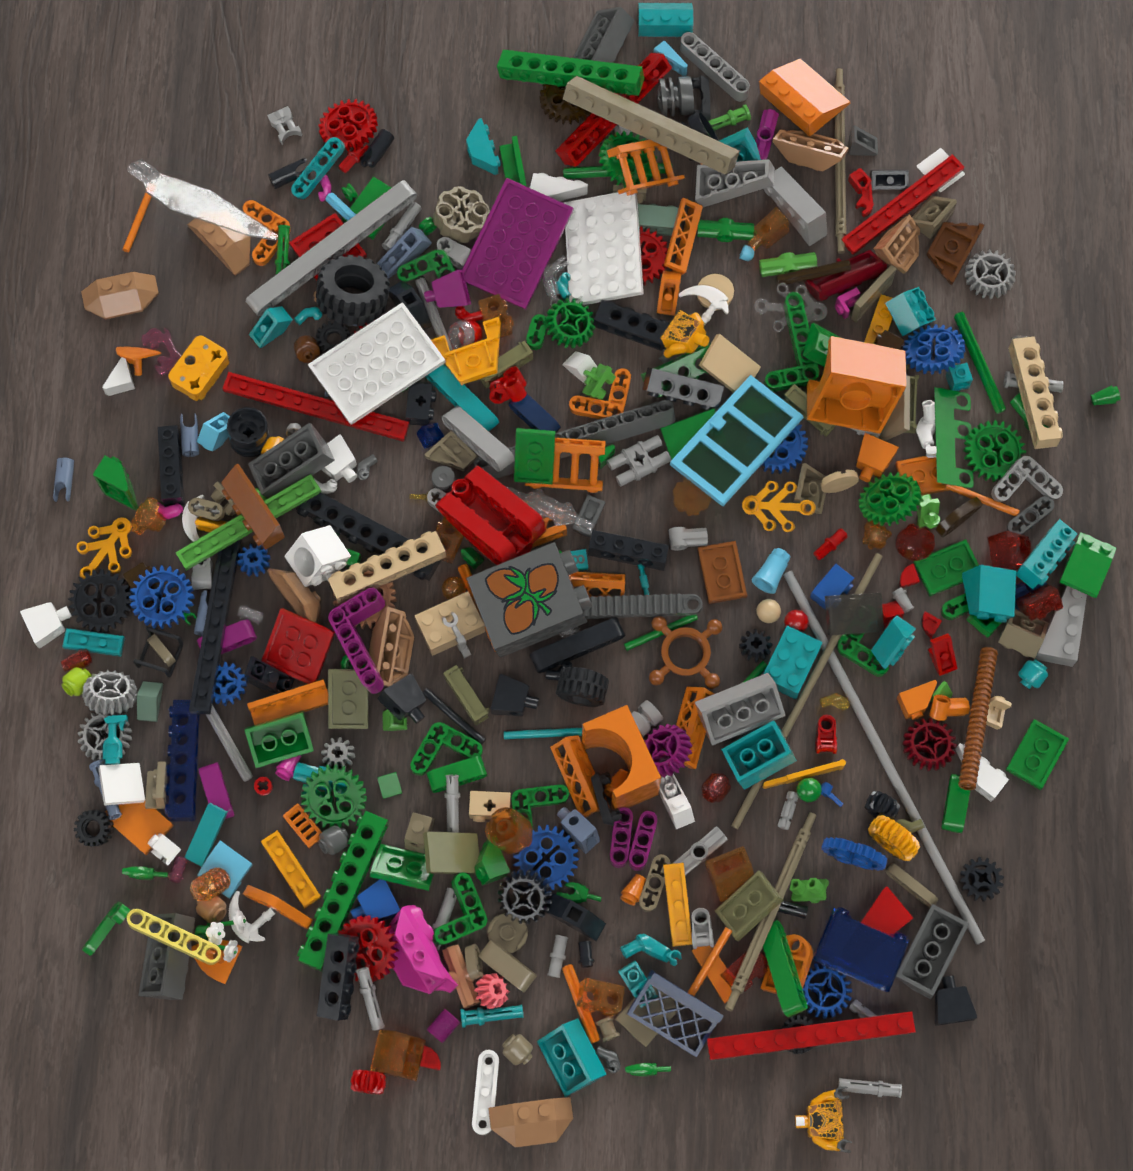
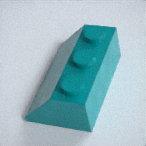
M638 3V36L682 37L684 33H693L692 3Z
M579 1019L562 1024L537 1041L565 1097L607 1075Z

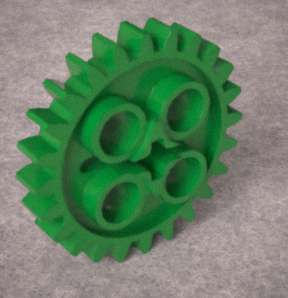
M623 131L621 135L616 132L614 136L611 134L608 139H605L600 147L601 151L598 156L601 157L599 163L603 164L601 170H607L605 176L611 175V182L616 179L617 185L623 183L624 188H626L620 161L616 157L609 158L607 150L620 145L645 141V138L640 140L639 134L633 137L632 132L626 135V132ZM641 151L642 154L640 156L648 182L653 176L647 154ZM627 154L628 157L626 158L633 184L638 185L640 181L633 156L631 157L630 154Z
M996 420L992 422V425L989 421H986L984 425L980 423L977 426L978 429L974 427L971 430L972 433L967 435L969 440L964 442L968 447L963 449V452L968 453L964 459H970L967 466L973 465L974 467L972 472L978 471V478L985 475V481L991 477L992 482H995L997 478L1000 480L1011 466L1026 453L1025 450L1021 449L1025 443H1019L1022 436H1015L1017 430L1012 432L1010 431L1011 425L1005 428L1004 422L998 425ZM998 437L1004 439V444L998 441ZM980 441H984L987 447H982ZM1003 455L1009 457V462L1003 459ZM984 459H989L991 466L987 465Z
M890 472L888 477L882 474V479L879 480L875 477L874 483L868 482L870 487H863L865 493H860L861 499L858 500L860 503L859 508L863 517L867 518L868 522L873 521L874 525L880 522V525L883 526L887 522L891 526L894 521L896 524H899L900 519L906 521L905 516L912 517L911 511H917L916 506L919 505L920 499H922L917 481H914L912 476L907 477L906 473L900 476V473L897 472L893 476Z
M335 764L334 769H330V766L327 765L325 771L319 767L318 774L313 771L311 773L312 778H306L307 784H303L302 789L304 791L301 792V797L304 798L301 805H307L304 808V812H310L309 819L316 817L315 824L323 821L322 827L330 823V827L337 824L341 828L343 822L349 826V819L355 822L356 815L361 816L362 811L360 809H365V803L363 802L367 799V796L364 795L366 788H361L364 783L363 781L357 782L359 779L358 774L352 776V769L345 772V766L338 770L337 764ZM330 780L333 783L334 796L337 797L336 806L339 811L338 813L335 812L334 798L331 796ZM344 783L347 787L339 788L337 784ZM323 786L327 790L325 792H320L317 789V787ZM347 801L351 805L344 807L341 805V802ZM328 805L331 809L323 810L321 806Z

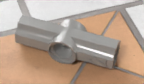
M716 826L700 841L693 844L674 863H684L686 876L728 839ZM696 848H702L705 854L702 857H696L693 852Z

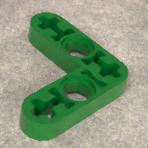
M438 249L400 266L397 270V276L401 281L407 282L435 270L439 279L442 277L443 271L449 270L452 273L455 269L447 252ZM437 253L444 256L441 261L443 265L448 264V267H443L439 270L438 267L442 265L440 261L435 260L438 257ZM421 260L427 262L428 266L425 271H421L418 268V263ZM414 266L416 272L409 273V278H407V276L402 275V273H404V268L406 270H411Z
M864 605L858 610L838 641L837 651L871 674L882 677L887 673L889 666L884 670L877 671L876 665L880 664L870 649L859 643L876 615L872 606ZM869 611L870 617H867L864 623L860 622L863 617V613ZM859 626L862 633L860 635L852 634L851 627ZM851 638L850 649L843 650L842 644H846L848 639ZM865 652L868 655V660L860 661L857 654ZM872 657H873V658H874L873 663L871 664V666H868V664L870 663V661H871V659H872Z
M436 722L431 726L410 764L411 770L418 776L426 774L443 745L466 758L482 756V745L452 727ZM441 727L443 728L442 730L444 734H439V736L437 737V741L439 742V744H437L434 740H432L436 736V732L434 730H439ZM459 736L462 738V743L459 746H453L451 739ZM466 741H468L467 745L471 748L477 746L479 753L471 755L470 749L465 747ZM427 744L435 746V751L432 754L424 752V747ZM420 754L430 759L429 761L424 760V769L416 770L415 763L419 764L422 760V757L419 756Z
M552 785L519 789L512 794L515 835L517 844L520 847L522 845L518 840L523 834L522 829L518 831L517 828H527L530 826V829H533L531 808L566 803L569 799V790L566 786ZM552 790V794H557L558 790H562V793H566V795H563V799H559L558 796H552L553 801H549L548 791ZM537 792H544L546 794V799L543 802L536 801L535 794ZM519 794H522L524 798L526 797L523 800V807H528V810L520 809L519 801H515ZM519 814H526L529 818L528 822L520 824L517 821ZM526 829V834L530 836V829Z
M467 873L455 875L451 882L464 916L433 930V942L437 945L452 942L482 929L487 924L486 913L473 881ZM460 879H465L466 883L460 886L458 885ZM467 889L470 890V892L464 893L463 895L461 893L462 891H465ZM466 896L473 897L474 904L472 907H468L465 904ZM476 908L478 910L473 913H469V911L474 910ZM476 917H480V918H481V921H479V924H478V923H475V924H474V922H473V920H474ZM457 922L462 923L464 926V931L461 934L455 931V924ZM450 930L451 934L444 936L443 939L438 938L437 935L440 932L443 933Z
M116 902L88 939L82 951L91 956L115 923L120 925L131 909L123 903Z

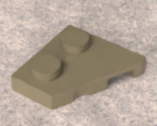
M452 431L424 454L428 460L465 471L478 458Z

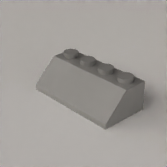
M769 673L695 702L700 720L711 745L786 716L776 683Z

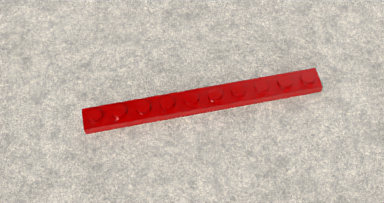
M228 372L222 388L227 393L404 442L410 423L375 412H370L350 425L332 400Z
M911 1011L707 1039L709 1059L718 1060L911 1034L916 1031Z

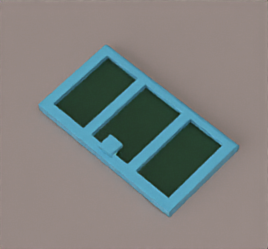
M750 375L671 460L670 465L717 503L724 506L804 417Z

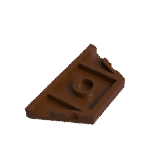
M944 222L927 252V257L950 285H953L980 236L985 226L984 224L968 225V223L954 224L953 222Z

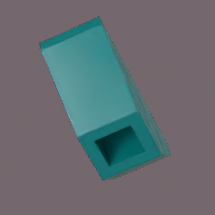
M480 118L466 139L467 151L473 165L497 175L499 174L498 167L501 166L498 155H494L495 146L493 140L488 138V135H490L488 125H484L482 118Z

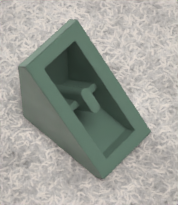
M143 681L137 694V720L158 722L163 683Z

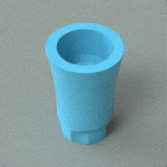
M774 549L760 570L752 578V583L766 593H776L780 579L788 566L787 563L791 556L783 549Z

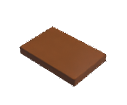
M736 541L698 547L697 550L708 603L712 604L747 598Z

